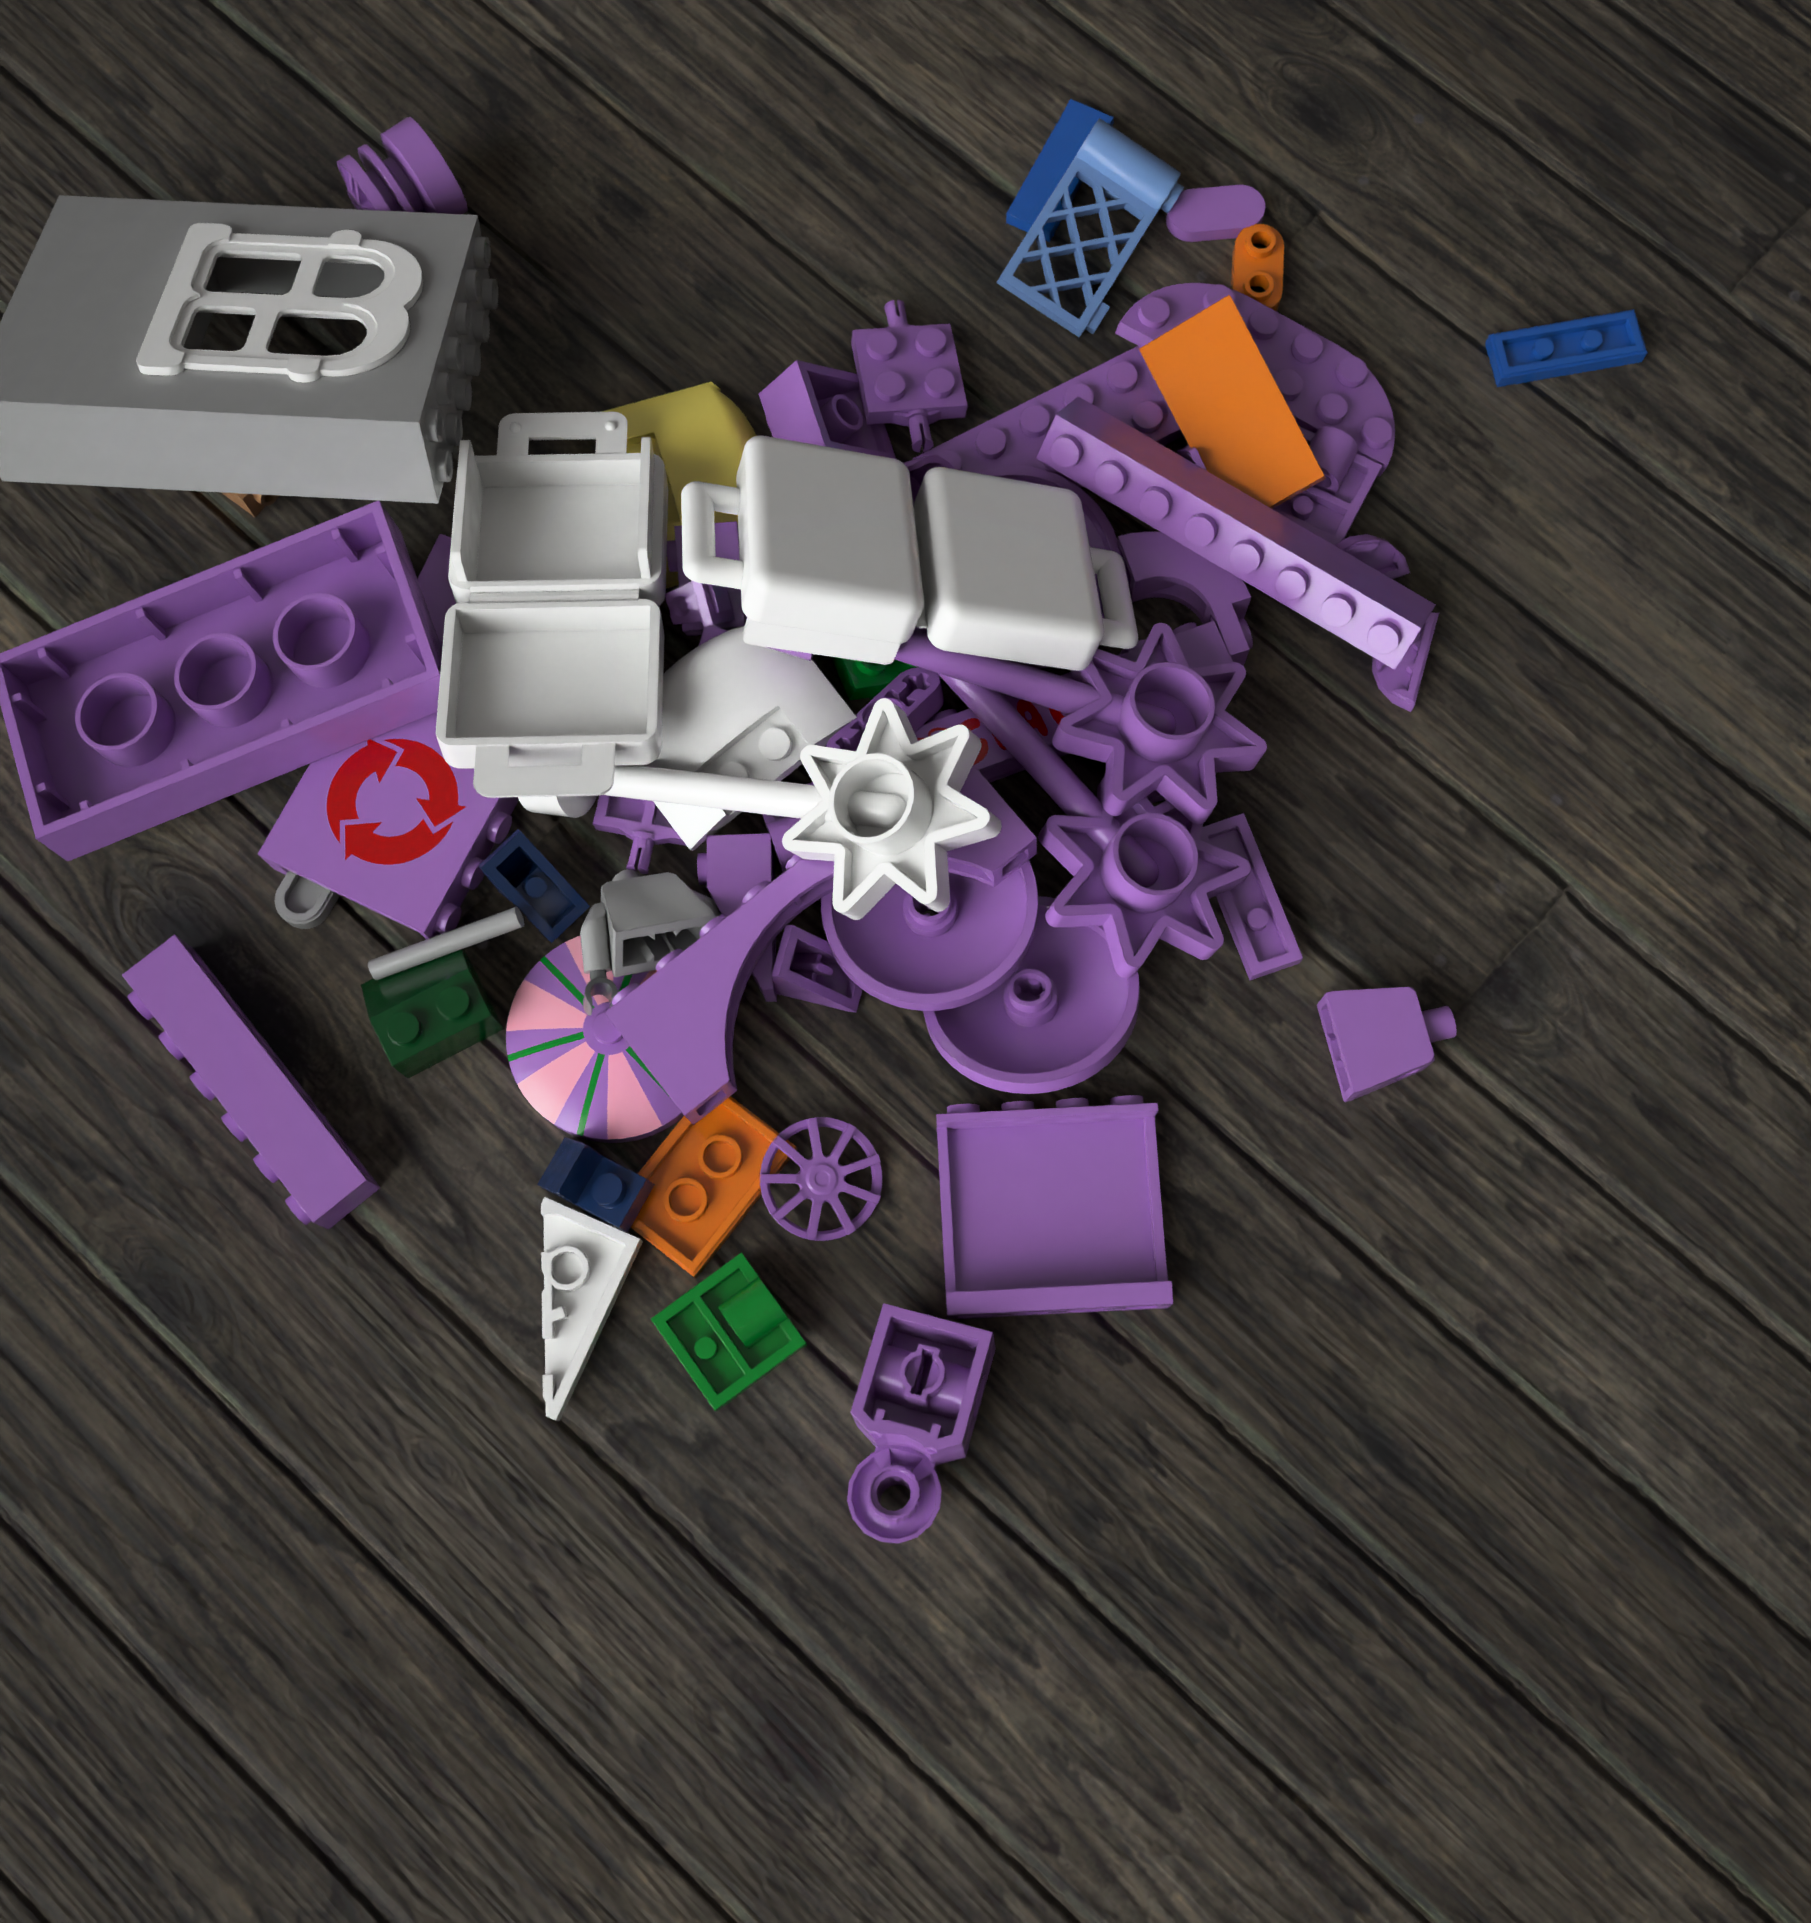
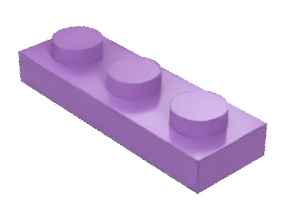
M1244 813L1202 827L1200 840L1244 857L1251 866L1249 874L1237 887L1216 896L1249 980L1299 964L1303 959Z

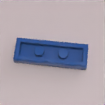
M1070 99L1008 209L1006 223L1028 233L1097 120L1101 118L1113 126L1114 117ZM1074 177L1068 187L1071 202L1083 182L1077 177ZM1061 200L1054 211L1063 210ZM1061 221L1050 222L1044 225L1043 232L1046 241L1050 242Z
M1634 309L1489 334L1485 342L1497 387L1640 363L1647 355Z

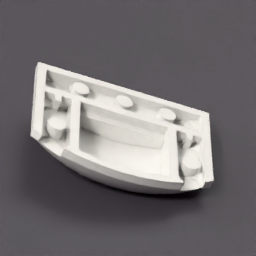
M740 626L696 647L663 674L661 752L652 763L639 766L782 781L803 764L800 755L806 746H826L829 739L836 732L857 717L813 660L808 661L767 647L746 644L743 640L744 626ZM653 801L691 851L707 840L706 835H714L741 813L740 811Z

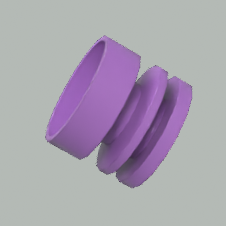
M411 117L403 119L380 134L388 157L384 161L367 144L357 148L366 172L351 155H346L336 161L346 184L347 194L355 209L464 214L468 211L464 195L447 163L429 136Z

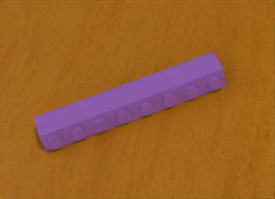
M1079 396L1055 415L1036 459L1394 670L1436 605Z

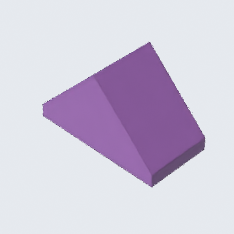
M785 925L771 976L777 994L847 1012H857L863 989L856 985L842 970L828 942L794 925Z

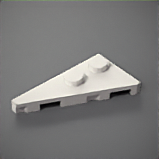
M544 1197L541 1203V1215L544 1216V1252H541V1270L544 1274L542 1338L545 1339L543 1398L546 1401V1416L555 1421H560L643 1241Z

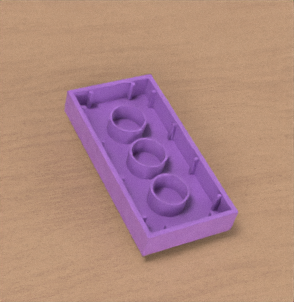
M375 501L0 653V706L36 840L66 861H71L437 712L442 648L402 533L382 503Z

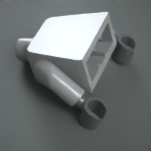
M626 869L616 874L612 881L601 886V902L592 905L580 931L584 973L590 974V982H588L585 988L583 998L584 1011L591 1016L593 1009L592 996L597 994L603 995L609 1000V1009L614 1006L612 1000L618 993L616 985L607 979L606 972L612 970L614 977L656 970L655 967L658 962L668 953L678 948L684 951L701 938L699 936L700 930L710 920L721 915L714 900L690 889L676 874L669 872L640 876L637 871Z

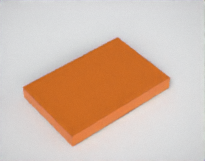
M731 1096L694 1125L683 1116L638 1173V1175L648 1179L655 1185L631 1228L696 1279L761 1197V1164L768 1147L780 1133ZM786 1140L797 1151V1147L789 1140ZM779 1149L772 1161L770 1174H779L790 1160Z

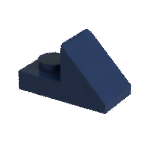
M518 829L479 865V868L495 888L518 907L521 913L551 943L590 907Z
M564 1137L537 1185L628 1233L655 1184L602 1156L590 1146Z

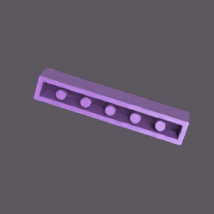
M174 934L122 974L134 990L127 995L129 1001L145 1019L150 1020L154 1017L164 1029V1032L158 1035L162 1044L177 1060L180 1061L184 1057L195 1069V1072L189 1076L193 1084L209 1101L216 1097L227 1111L221 1117L223 1123L239 1141L243 1142L247 1138L259 1152L253 1158L254 1163L272 1183L278 1180L283 1183L291 1194L285 1199V1202L303 1224L307 1225L312 1221L314 1224L329 1230L381 1188L193 947Z

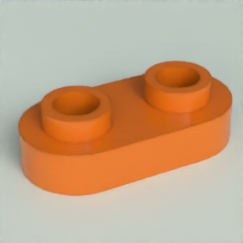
M1255 224L1241 230L1236 238L1232 255L1231 289L1277 311L1283 291L1284 241L1281 234L1273 227L1265 224ZM1253 244H1262L1266 246V248L1260 249L1255 247ZM1260 286L1265 291L1262 293H1257L1253 291L1250 287Z

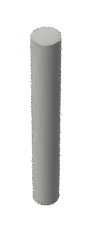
M513 907L369 960L368 968L372 977L375 980H379L522 928L525 925L524 918L519 908Z

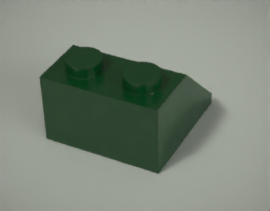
M465 949L379 980L373 978L361 984L368 1017L391 1066L406 1078H410L504 1030Z

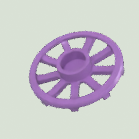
M828 1117L801 1120L783 1130L768 1147L760 1170L762 1198L775 1221L790 1233L815 1241L841 1238L856 1231L870 1217L879 1203L882 1188V1169L879 1155L867 1137L850 1123ZM818 1127L833 1128L842 1132L829 1155L822 1153ZM805 1129L809 1131L812 1157L809 1159L804 1158L786 1142L792 1135ZM852 1137L861 1146L867 1157L841 1165L838 1160ZM778 1149L800 1167L798 1173L770 1174L771 1164ZM870 1166L872 1174L871 1191L848 1184L845 1181L846 1175ZM770 1184H798L800 1190L778 1208L773 1200ZM842 1192L867 1201L863 1209L853 1220H850L838 1198ZM810 1199L812 1207L807 1229L797 1226L785 1217L803 1200ZM828 1202L842 1226L833 1230L817 1231L822 1204Z

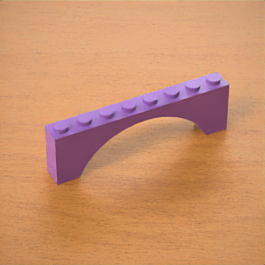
M973 765L960 793L995 815L1001 821L1002 828L1000 833L994 838L947 851L948 872L974 878L995 887L1037 854V838ZM794 855L785 866L787 870L771 883L762 881L751 888L743 897L742 902L744 904L728 917L722 914L710 920L700 930L699 936L701 938L684 951L678 948L664 956L656 965L655 969L657 972L640 985L635 982L623 988L613 998L612 1004L614 1006L605 1012L608 1019L683 1115L693 1125L737 1091L733 1068V1037L739 1003L747 981L758 960L785 925L821 897L833 892L834 861L802 859Z

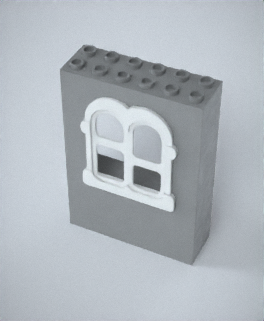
M59 195L0 322L1 480L8 482L438 504L444 482H450L452 479V451L454 446H460V440H462L463 426L461 417L463 410H470L471 379L472 376H478L480 373L481 342H488L490 334L489 312L490 310H496L498 305L496 279H490L488 273L491 260L490 241L488 237H482L478 215ZM251 293H268V294H251ZM333 297H350V298H333ZM213 313L256 315L243 348L237 351L200 350ZM281 316L357 320L363 323L367 329V335L359 346L352 351L340 355L280 354L268 351L275 327Z

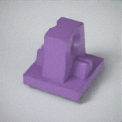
M691 580V582L665 594L673 625L703 622V626L708 627L735 620L727 587L698 583Z

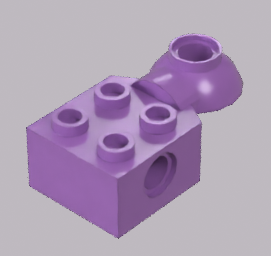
M883 1303L851 1409V1415L857 1427L876 1447L874 1453H871L857 1465L848 1485L847 1503L852 1519L866 1535L880 1542L902 1543L917 1538L932 1525L940 1509L942 1490L935 1471L936 1466L965 1458L967 1455L996 1350L993 1332ZM903 1485L911 1491L907 1505L896 1511L883 1508L881 1506L883 1492L890 1486Z

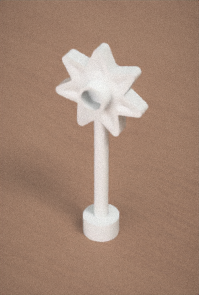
M887 698L879 699L874 704L857 751L819 745H808L802 750L800 755L801 762L814 785L639 765H615L614 784L607 793L603 794L623 798L799 818L800 820L784 834L782 839L784 848L802 859L834 861L833 907L836 911L853 920L862 919L896 883L930 909L936 912L945 910L950 903L947 851L994 838L1000 833L1002 828L1001 821L995 815L960 793L980 752L981 740L966 726L955 725L918 741L906 713ZM597 796L518 797L522 806L530 812L573 818L586 814Z

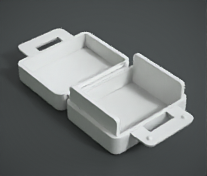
M619 412L513 413L506 415L499 423L497 455L475 456L471 441L460 440L448 573L449 583L456 604L451 606L445 615L436 738L443 757L450 766L459 769L474 768V788L484 797L603 795L614 784L615 765H646L655 761L660 755L662 748L664 629L659 606L663 603L666 594L668 484L664 462L658 455L654 454L651 437H641V453H627L628 422L626 417ZM596 439L595 454L528 455L529 440Z
M760 435L750 438L745 444L736 475L737 488L693 481L688 483L681 492L683 572L689 579L698 583L741 589L742 610L747 616L743 629V640L749 645L887 665L894 661L900 644L907 642L913 635L915 627L927 628L930 642L935 647L944 651L1080 671L1089 666L1099 645L1131 649L1138 643V631L1124 560L1115 551L1089 546L1082 502L1079 496L1069 489L945 467H934L926 472L913 507L910 473L906 465L897 459ZM714 511L738 515L740 561L716 557ZM1095 574H1097L1104 618H1102Z

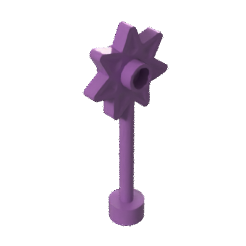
M1157 623L1152 627L1136 662L1097 649L1086 669L1080 671L1071 670L1074 680L1015 661L944 651L935 647L930 642L928 634L914 630L913 635L907 642L900 644L894 659L1069 714L1061 719L1052 738L1053 746L1059 751L1106 763L1104 809L1112 816L1121 815L1156 790L1192 823L1203 824L1217 805L1215 773L1250 771L1255 768L1267 750V744L1264 739L1225 711L1246 676L1244 666L1240 663L1232 662L1190 668L1172 629L1165 623ZM770 648L808 661H811L814 655L810 653Z
M915 627L916 631L927 634V628ZM937 673L1066 814L1049 817L1038 836L1040 843L1074 876L1045 914L1047 923L1057 928L1103 925L1115 971L1123 978H1129L1135 974L1143 965L1159 939L1198 959H1209L1224 942L1223 934L1209 899L1237 887L1251 870L1249 861L1244 857L1200 840L1203 824L1192 823L1167 800L1154 807L1145 797L1119 816L1108 814L1104 809L1105 776L1098 785L1096 797L1000 692Z

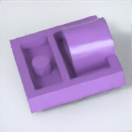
M1325 426L1319 428L1316 433L1300 427L1326 479L1278 505L1273 510L1335 545L1345 539L1381 470L1382 464L1358 454V444L1343 430Z

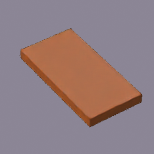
M1230 294L1139 348L1189 447L1197 449L1209 473L1271 509L1326 479Z

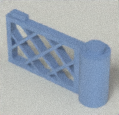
M1099 118L1002 272L997 284L1077 337L1081 336L1084 329L1093 334L1110 308L1102 300L1158 210L1161 209L1169 213L1184 189L1183 186L1177 183L1181 172ZM1074 177H1077L1093 188L1096 204L1072 208L1068 187ZM1061 200L1063 210L1054 211ZM1124 209L1138 218L1140 222L1134 232L1114 235L1108 212ZM1099 213L1104 237L1081 242L1075 218ZM1066 220L1071 244L1047 248L1043 232L1044 225L1050 222ZM1036 240L1038 250L1029 251ZM1126 243L1121 253L1118 255L1116 245ZM1107 247L1111 269L1109 272L1089 276L1083 251ZM1074 253L1079 278L1055 282L1050 258ZM1041 260L1046 284L1030 287L1013 275L1021 263ZM1101 283L1093 296L1091 285ZM1082 287L1086 309L1079 319L1061 308L1058 291ZM1049 293L1050 300L1043 296V294Z

